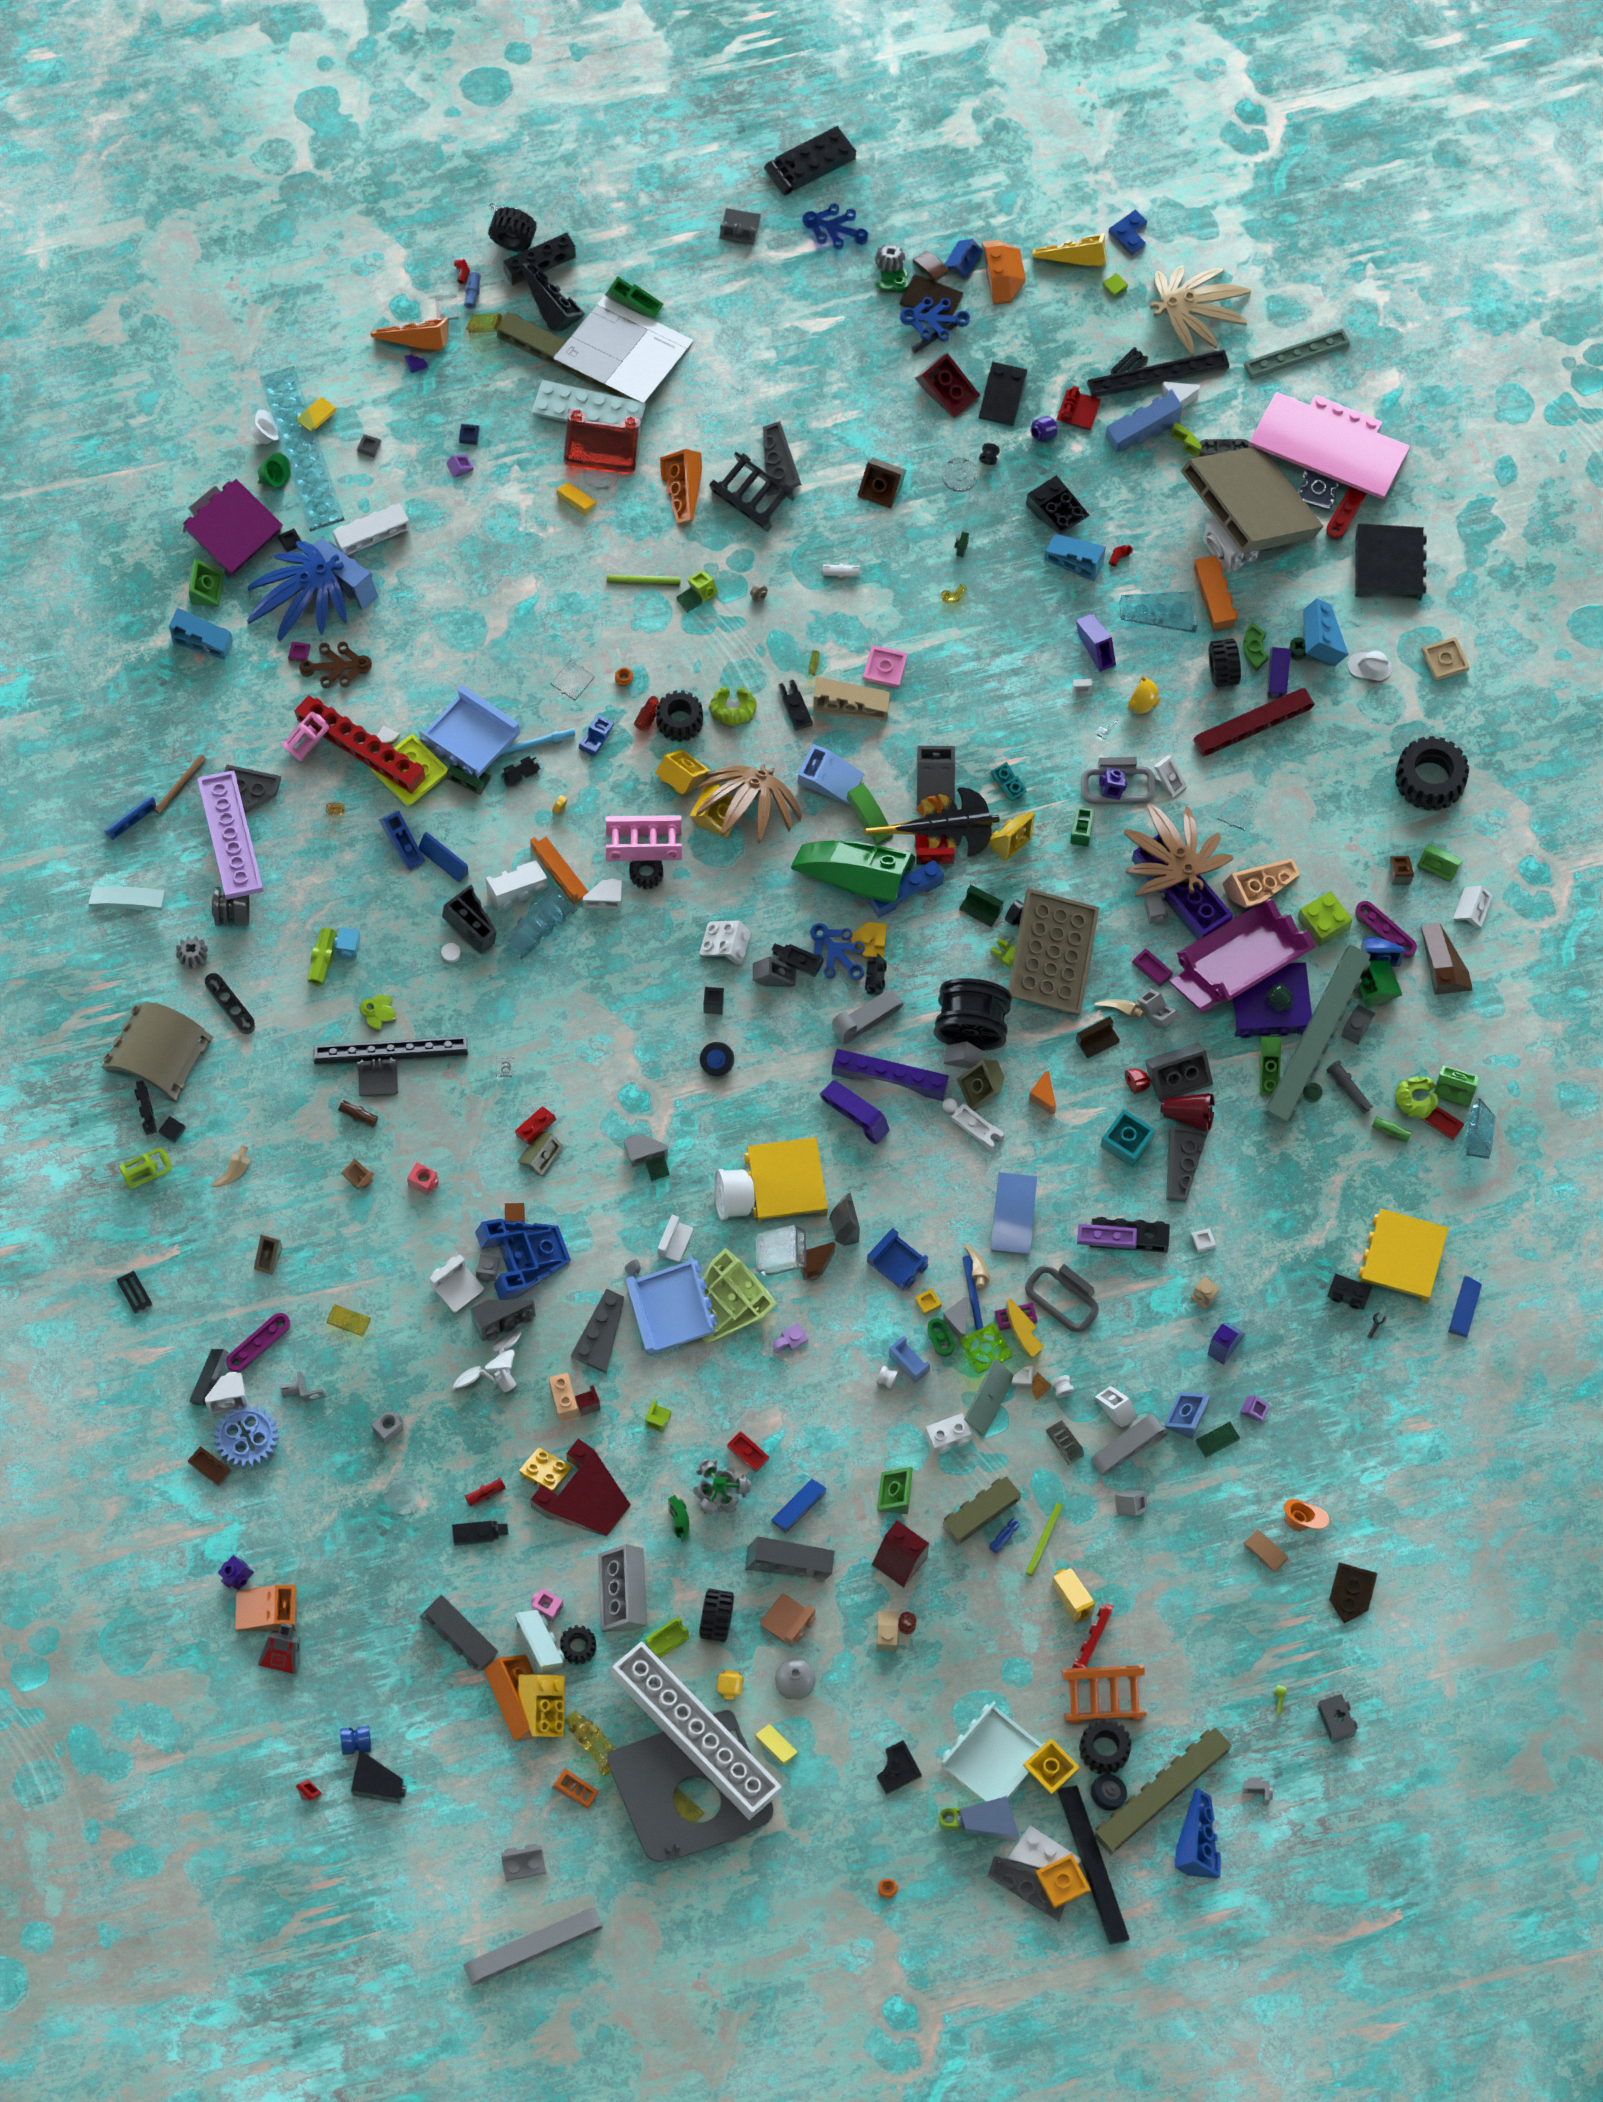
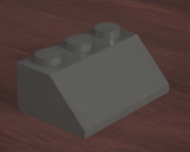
M1199 1043L1145 1060L1148 1076L1159 1102L1165 1101L1166 1098L1177 1097L1213 1085L1206 1050Z

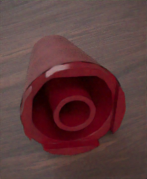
M1206 1093L1166 1098L1165 1102H1161L1160 1112L1163 1113L1165 1118L1209 1132L1214 1118V1112H1212V1106H1215L1214 1094Z

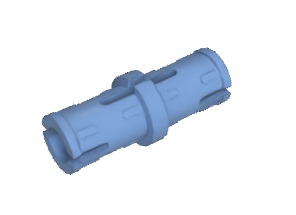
M476 272L469 274L468 286L465 288L466 298L464 306L468 309L475 308L476 298L480 291L479 282L481 275Z

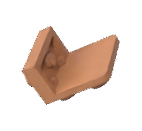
M781 1594L762 1618L760 1624L792 1647L795 1642L798 1643L801 1640L806 1627H810L816 1619L815 1608L810 1605L805 1608L788 1595Z

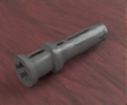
M1340 1060L1327 1068V1073H1331L1337 1081L1336 1084L1345 1089L1363 1114L1373 1108V1105H1371L1351 1080V1074L1347 1073L1341 1066Z

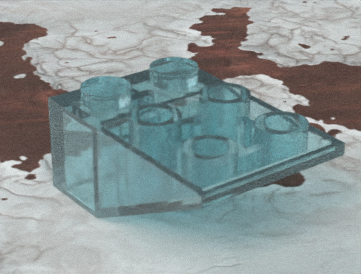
M1480 1098L1477 1099L1476 1105L1472 1104L1471 1112H1469L1465 1126L1467 1134L1464 1138L1463 1148H1466V1156L1489 1159L1492 1151L1495 1115Z

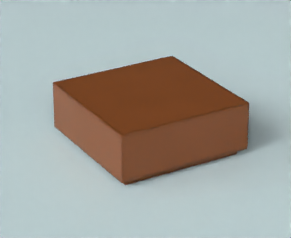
M505 1203L506 1221H523L525 1223L524 1203Z

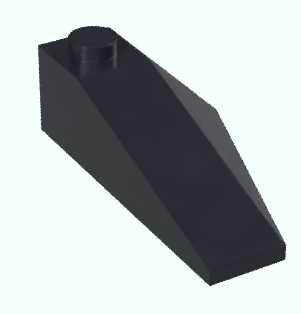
M532 262L523 263L520 266L542 318L547 323L549 329L554 332L564 330L585 315L571 297L567 299L560 293L561 288L550 284L548 277Z

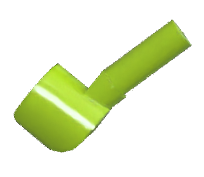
M1277 1685L1274 1695L1279 1697L1276 1713L1278 1715L1282 1714L1284 1697L1287 1692L1286 1688L1281 1685Z

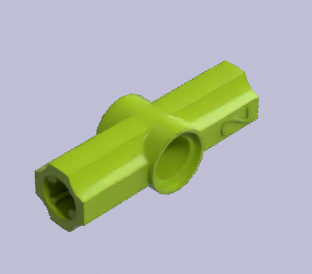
M325 927L320 929L316 947L312 950L311 967L307 982L315 986L324 985L328 967L331 966L333 960V947L337 932L331 928Z

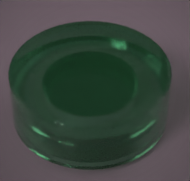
M1312 1082L1307 1088L1304 1087V1099L1310 1103L1319 1101L1323 1092L1321 1086Z

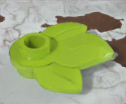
M377 995L373 999H365L361 1002L360 1012L366 1017L367 1024L371 1028L380 1030L382 1022H390L396 1019L395 1011L389 1006L392 1002L391 997ZM370 1005L372 1010L367 1009L366 1006Z

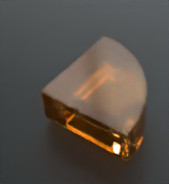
M1039 1372L1035 1374L1032 1380V1393L1036 1400L1051 1388V1385Z

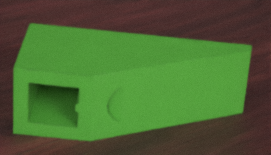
M1260 1035L1259 1070L1261 1095H1272L1280 1080V1036Z

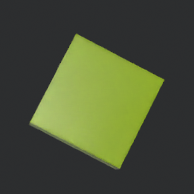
M1115 273L1103 282V287L1113 297H1116L1128 288V284Z

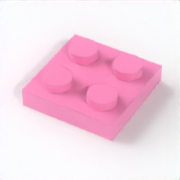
M872 645L863 680L899 689L908 653Z

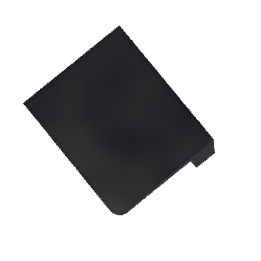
M705 987L704 1013L723 1015L724 988Z

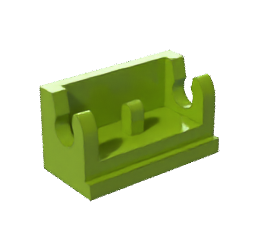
M678 1616L646 1637L645 1644L660 1659L690 1639L689 1631L687 1628H684L682 1620Z

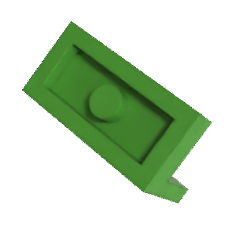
M1428 844L1417 866L1452 881L1463 859Z

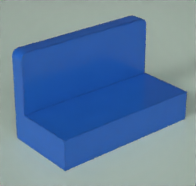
M974 239L960 240L944 265L948 269H955L962 278H967L983 250Z

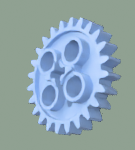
M247 1404L246 1410H243L242 1406L239 1405V1411L231 1408V1415L225 1412L226 1419L219 1418L221 1425L215 1426L219 1432L214 1433V1438H217L214 1443L215 1446H218L216 1448L217 1452H222L221 1458H227L228 1464L234 1461L235 1467L242 1463L243 1469L246 1468L247 1463H250L251 1468L254 1467V1462L261 1465L260 1459L262 1458L268 1461L267 1453L274 1454L271 1448H277V1443L274 1441L279 1440L278 1435H276L278 1428L274 1427L276 1422L271 1420V1414L265 1416V1409L258 1412L257 1406L251 1410L249 1404ZM249 1421L256 1422L252 1427L246 1426ZM238 1422L242 1423L247 1436H249L251 1444L255 1448L254 1451H251L246 1438L243 1437V1433L238 1425ZM230 1430L238 1431L236 1435H228ZM259 1437L265 1439L262 1443H255V1440ZM240 1446L246 1447L244 1452L237 1451Z

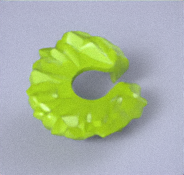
M726 686L719 688L710 701L709 709H711L713 719L720 721L722 724L734 726L740 723L743 724L745 721L748 722L749 719L752 720L753 713L757 708V702L751 692L744 687H738L736 694L740 701L739 708H727L725 703L730 696V689Z
M1417 1076L1405 1079L1397 1085L1396 1093L1394 1094L1396 1096V1104L1400 1106L1404 1113L1408 1114V1117L1416 1116L1423 1119L1428 1117L1436 1108L1439 1100L1438 1095L1430 1092V1096L1423 1101H1416L1412 1097L1413 1092L1416 1090L1429 1092L1434 1089V1080L1429 1077Z

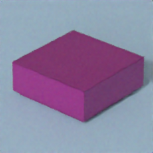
M292 641L288 660L295 662L308 660L310 644Z

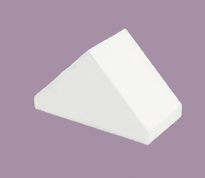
M1164 382L1162 395L1164 397L1167 396L1166 392L1172 389L1182 404L1183 409L1198 398L1200 385Z

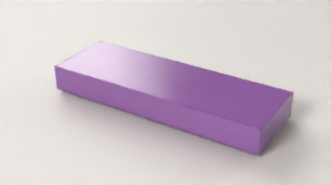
M1078 1224L1077 1244L1136 1249L1137 1228Z

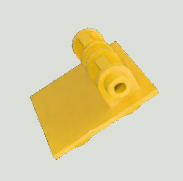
M538 1447L519 1472L523 1479L532 1482L533 1485L538 1483V1488L543 1484L555 1493L558 1489L557 1485L570 1471L572 1466Z

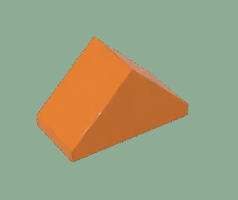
M1046 1071L1030 1091L1029 1100L1050 1114H1055L1056 1103L1049 1071Z

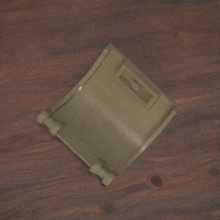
M152 1002L137 1004L131 1011L130 1019L123 1024L122 1033L114 1040L112 1050L104 1057V1064L101 1068L107 1072L120 1070L136 1075L161 1090L169 1100L177 1102L178 1094L186 1086L183 1083L199 1054L205 1053L206 1046L212 1041L213 1037L199 1024L174 1009Z

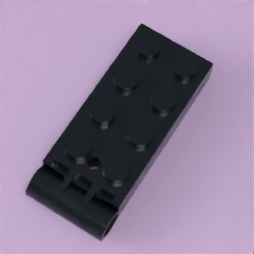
M835 126L775 157V160L769 161L764 166V170L781 193L786 196L798 188L855 160L856 150L840 128Z

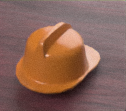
M1289 1499L1284 1504V1511L1286 1513L1284 1521L1296 1531H1303L1308 1528L1323 1529L1329 1524L1328 1514L1316 1506L1298 1499Z

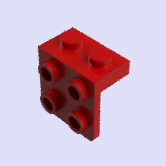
M915 835L916 865H925L933 860L937 864H954L955 847L947 848L944 835H941L937 848H929L927 835Z

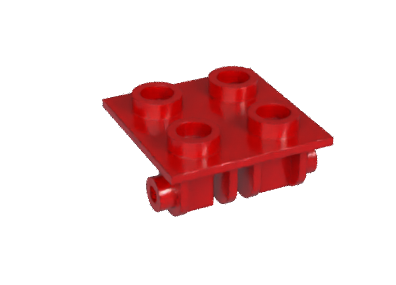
M1073 386L1070 390H1066L1056 420L1091 430L1101 399L1082 394L1079 391V387Z

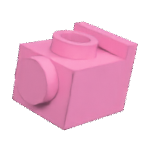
M541 1589L539 1593L536 1592L531 1600L532 1610H538L539 1614H543L551 1622H554L563 1607L562 1599L544 1589ZM544 1604H549V1605H550L548 1609H546V1608H544V1607H542V1606H543Z

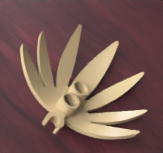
M1183 265L1173 272L1169 286L1162 272L1156 271L1155 273L1156 289L1163 302H1152L1150 309H1158L1154 311V317H1159L1163 312L1169 316L1177 336L1191 357L1194 356V346L1187 326L1214 348H1217V341L1208 327L1189 313L1220 321L1247 325V320L1232 310L1216 305L1200 304L1251 293L1249 288L1228 284L1209 285L1194 289L1223 273L1224 268L1201 272L1190 278L1180 288L1178 286L1184 274Z

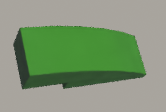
M864 783L848 791L847 800L857 812L856 817L865 829L889 825ZM893 834L871 835L877 845L893 836Z

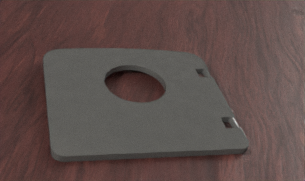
M723 1710L712 1714L729 1732L735 1730L739 1739L737 1741L750 1753L733 1712ZM665 1732L614 1749L607 1754V1764L643 1851L652 1861L665 1862L715 1847L767 1824L772 1818L773 1805L770 1802L749 1821ZM692 1777L703 1778L717 1788L721 1805L718 1813L709 1821L693 1823L685 1820L677 1813L673 1804V1793L677 1785L685 1779Z

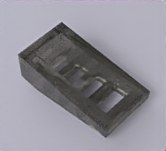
M1062 1420L1046 1429L1047 1435L1068 1465L1084 1456L1083 1447ZM1063 1429L1064 1432L1060 1433L1057 1436L1054 1435ZM1070 1443H1072V1445H1070L1069 1447H1067V1448H1065V1449L1063 1448V1447L1069 1445Z

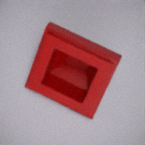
M310 1780L301 1782L296 1786L302 1800L310 1801L322 1794Z

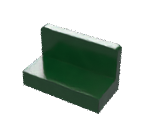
M450 765L447 770L448 780L479 795L482 794L491 779V776L484 772L479 778H476L464 772L458 765L455 767Z
M970 885L967 889L966 898L959 910L992 927L1003 910L1004 902Z

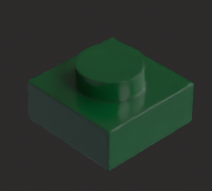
M962 531L961 537H957L954 546L957 549L956 556L964 557L969 542V533Z

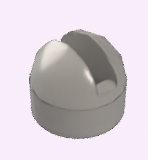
M635 1259L625 1264L624 1268L629 1275L635 1276L636 1273L640 1272L641 1266L638 1259Z

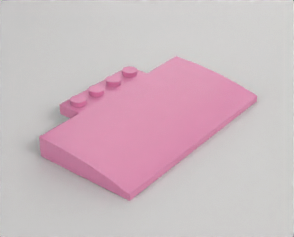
M1276 392L1249 443L1252 447L1383 500L1403 465L1410 448L1409 445L1379 434L1378 431L1381 428L1382 421L1317 395H1315L1311 404L1308 405Z

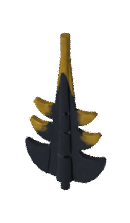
M959 787L957 791L962 802L961 809L959 810L952 799L939 794L937 797L941 803V814L937 813L934 805L923 799L921 804L924 809V818L884 827L866 828L864 833L865 836L881 834L927 835L929 848H937L941 835H944L947 848L955 847V850L960 845L962 836H965L968 842L967 856L971 857L987 847L992 835V823L1000 822L999 815H991L985 799L978 792L969 788Z

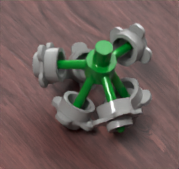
M708 1459L703 1460L699 1465L700 1468L696 1470L697 1475L702 1474L705 1478L712 1477L713 1485L702 1480L698 1487L693 1488V1493L700 1498V1502L698 1501L697 1503L702 1506L701 1510L705 1514L708 1513L710 1515L712 1512L717 1514L723 1511L732 1513L736 1510L735 1506L739 1499L731 1494H726L725 1490L727 1487L735 1488L736 1494H742V1498H746L747 1493L751 1489V1482L746 1479V1475L743 1474L742 1478H736L734 1468L728 1467L727 1470L717 1471L716 1465L718 1462L716 1459L712 1461ZM717 1493H722V1496L719 1498L720 1505L718 1506L714 1500Z

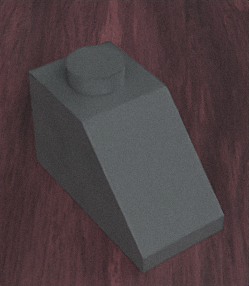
M767 957L753 963L752 981L764 986L793 987L796 985V969L771 957Z
M1358 1005L1346 1022L1341 1037L1358 1045L1374 1018L1375 1012Z

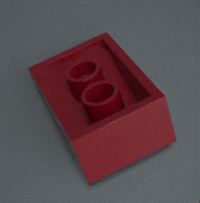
M948 353L941 355L915 377L923 390L953 418L981 396Z

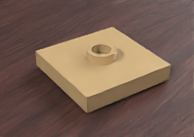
M1456 637L1422 647L1421 649L1435 682L1470 670V666Z

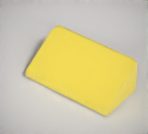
M770 1724L755 1735V1739L783 1767L798 1753Z

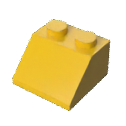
M683 749L665 755L655 774L659 776L661 781L670 784L677 793L684 795L692 792L711 770Z
M710 785L703 789L689 817L700 827L720 835L733 797L730 794L696 816L703 802L715 790L721 787L720 785ZM731 829L723 836L724 838L728 837Z

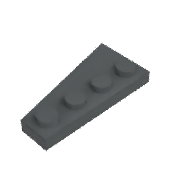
M778 421L763 426L766 473L783 486L784 484L791 488L801 486L802 484L781 422ZM772 486L766 495L768 497L780 492Z
M1172 1125L1169 1128L1166 1200L1186 1202L1199 1158L1203 1151L1205 1139L1208 1135L1207 1131Z
M606 1288L575 1346L571 1358L607 1373L624 1296Z
M994 1856L988 1877L1060 1922L1065 1904L1055 1909L1053 1908L1035 1873L1036 1869Z

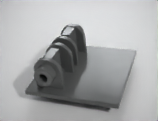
M726 208L723 223L720 226L719 239L754 245L761 214Z
M391 1057L390 1060L378 1058L376 1061L373 1059V1061L361 1060L357 1062L360 1096L398 1093L396 1059Z

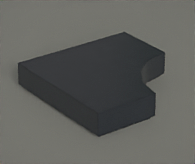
M904 1740L885 1749L887 1765L877 1775V1779L886 1795L922 1777Z

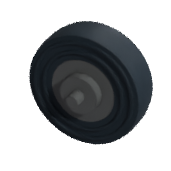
M1103 1774L1093 1782L1091 1796L1100 1808L1113 1811L1125 1803L1127 1788L1117 1776Z

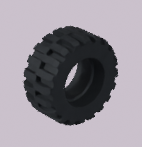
M1429 736L1428 739H1425V737L1418 738V742L1412 741L1409 743V746L1405 747L1402 755H1400L1395 772L1396 786L1399 787L1400 794L1406 796L1405 800L1408 803L1413 802L1417 808L1422 806L1424 810L1429 811L1430 808H1434L1435 811L1441 810L1442 806L1448 808L1451 806V803H1456L1464 792L1469 776L1467 757L1465 755L1462 756L1463 751L1460 747L1456 748L1455 743L1452 741L1446 742L1445 738L1435 739V736ZM1424 763H1434L1445 769L1449 779L1440 784H1431L1423 781L1417 775L1415 768Z

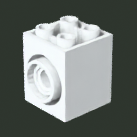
M1215 517L1206 522L1203 541L1208 546L1213 556L1216 555L1218 561H1221L1227 573L1232 570L1235 571L1242 564L1252 562L1257 558L1259 550L1243 554Z

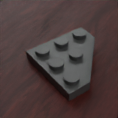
M226 764L224 772L235 771L244 812L257 807L277 795L281 776Z

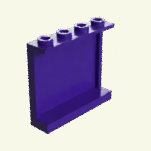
M1306 962L1289 963L1233 998L1236 1025L1235 1037L1249 1038L1256 1035L1270 1036L1278 1034L1279 1036H1287L1295 1033L1298 1035L1303 1034L1312 1017Z

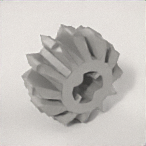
M883 245L876 252L875 264H877L878 269H883V272H898L899 269L903 268L906 256L903 249L898 248L897 245Z
M187 936L186 941L181 939V945H176V958L179 959V963L181 965L185 964L187 968L190 965L196 968L197 963L203 965V959L208 957L206 953L208 947L204 945V940L198 941L197 936L193 939Z

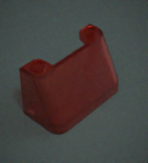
M579 409L568 410L564 446V463L567 466L630 474L635 471L640 452L641 418L628 416L622 420L621 425L586 421L583 411Z

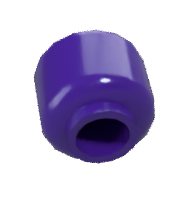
M1047 415L1038 418L1032 422L1031 435L1040 442L1047 441L1057 435L1058 424L1052 417Z

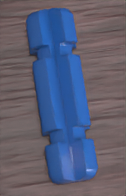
M1013 1518L1010 1519L1007 1526L990 1543L989 1549L994 1553H998L1001 1547L1005 1545L1019 1528V1522Z

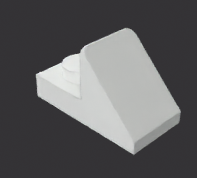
M1166 756L1154 766L1158 773L1155 777L1156 782L1171 797L1176 796L1187 787L1171 756Z

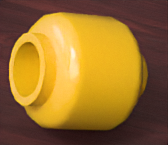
M723 1670V1673L718 1675L716 1691L719 1694H723L722 1699L734 1700L735 1696L742 1694L743 1676L739 1675V1671Z

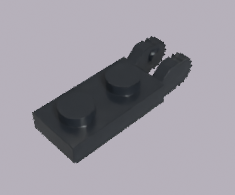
M789 681L793 692L787 695L785 685L783 683L779 684L782 701L795 731L812 726L813 721L795 681Z

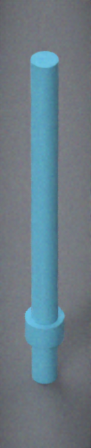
M574 728L562 732L558 730L551 732V735L510 745L499 756L550 742H561V739L575 736Z

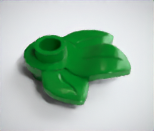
M903 268L899 269L898 272L891 271V273L889 271L883 272L882 269L881 276L883 279L875 284L876 287L882 290L889 291L894 289V291L899 293L904 292L909 286L908 272Z

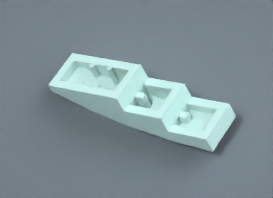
M93 887L89 906L126 911L127 909L144 911L145 908L162 911L166 893L165 890L139 887Z

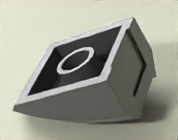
M848 1193L837 1203L829 1217V1220L832 1221L835 1241L843 1246L859 1243L860 1227L851 1193Z

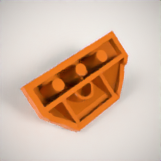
M1000 240L982 242L981 245L993 305L1011 303L1014 296L1026 282L1020 249Z

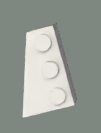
M537 860L518 866L516 871L511 873L503 871L500 873L501 876L497 878L486 877L487 894L498 911L509 909L514 903L524 901L533 893L542 892L548 886L547 877Z

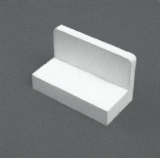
M1482 885L1465 887L1453 918L1456 921L1467 920L1475 928H1481L1493 895Z
M672 1214L658 1246V1256L679 1263L692 1235L693 1227L679 1223V1217Z

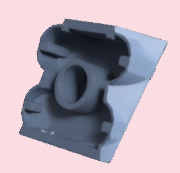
M1306 469L1298 493L1306 504L1331 510L1340 482Z

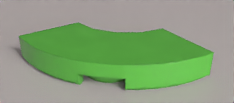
M1251 623L1244 636L1243 651L1247 662L1257 672L1268 660L1269 656L1265 653L1262 646L1266 633L1254 623Z

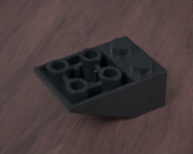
M1057 475L1027 494L1026 505L1037 518L1060 535L1090 516Z

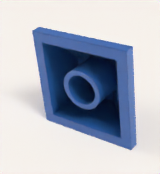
M1376 937L1363 938L1361 950L1371 955L1368 961H1390L1392 967H1400L1405 952L1404 947Z

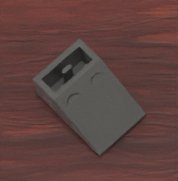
M917 746V806L921 804L923 799L929 796L937 797L939 794L949 797L955 803V746Z
M487 1300L471 1308L472 1322L482 1341L493 1340L498 1334L504 1331L509 1332L516 1325L522 1322L528 1323L536 1316L533 1300Z

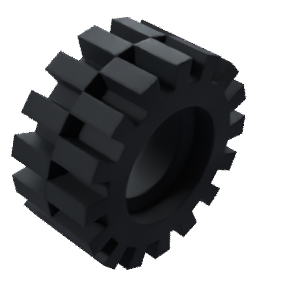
M662 861L630 862L629 874L634 885L637 883L638 888L642 885L643 889H646V886H649L650 889L653 888V885L657 886L658 881L661 882L663 877ZM648 865L654 871L649 876H643L639 873V869L642 866Z
M574 1625L575 1628L569 1627L567 1632H563V1636L560 1638V1649L565 1660L568 1659V1662H575L576 1665H578V1662L585 1664L586 1660L589 1662L591 1657L595 1655L597 1647L595 1635L591 1633L589 1628L585 1629V1626L580 1628L578 1625ZM573 1639H583L586 1642L585 1649L580 1652L572 1650L570 1644Z

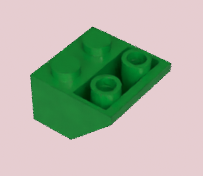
M1369 961L1371 963L1367 971L1362 972L1360 976L1362 981L1359 985L1366 1008L1402 996L1390 961Z

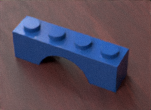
M935 860L902 877L900 893L895 903H887L871 898L869 899V905L879 919L894 911L910 895L920 891L929 892L942 885L944 874Z

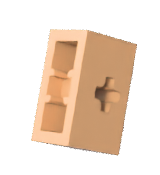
M564 1373L549 1377V1384L559 1421L578 1417V1408L569 1374Z

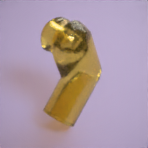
M960 584L955 592L944 590L941 593L942 600L946 603L960 601L967 591V587Z

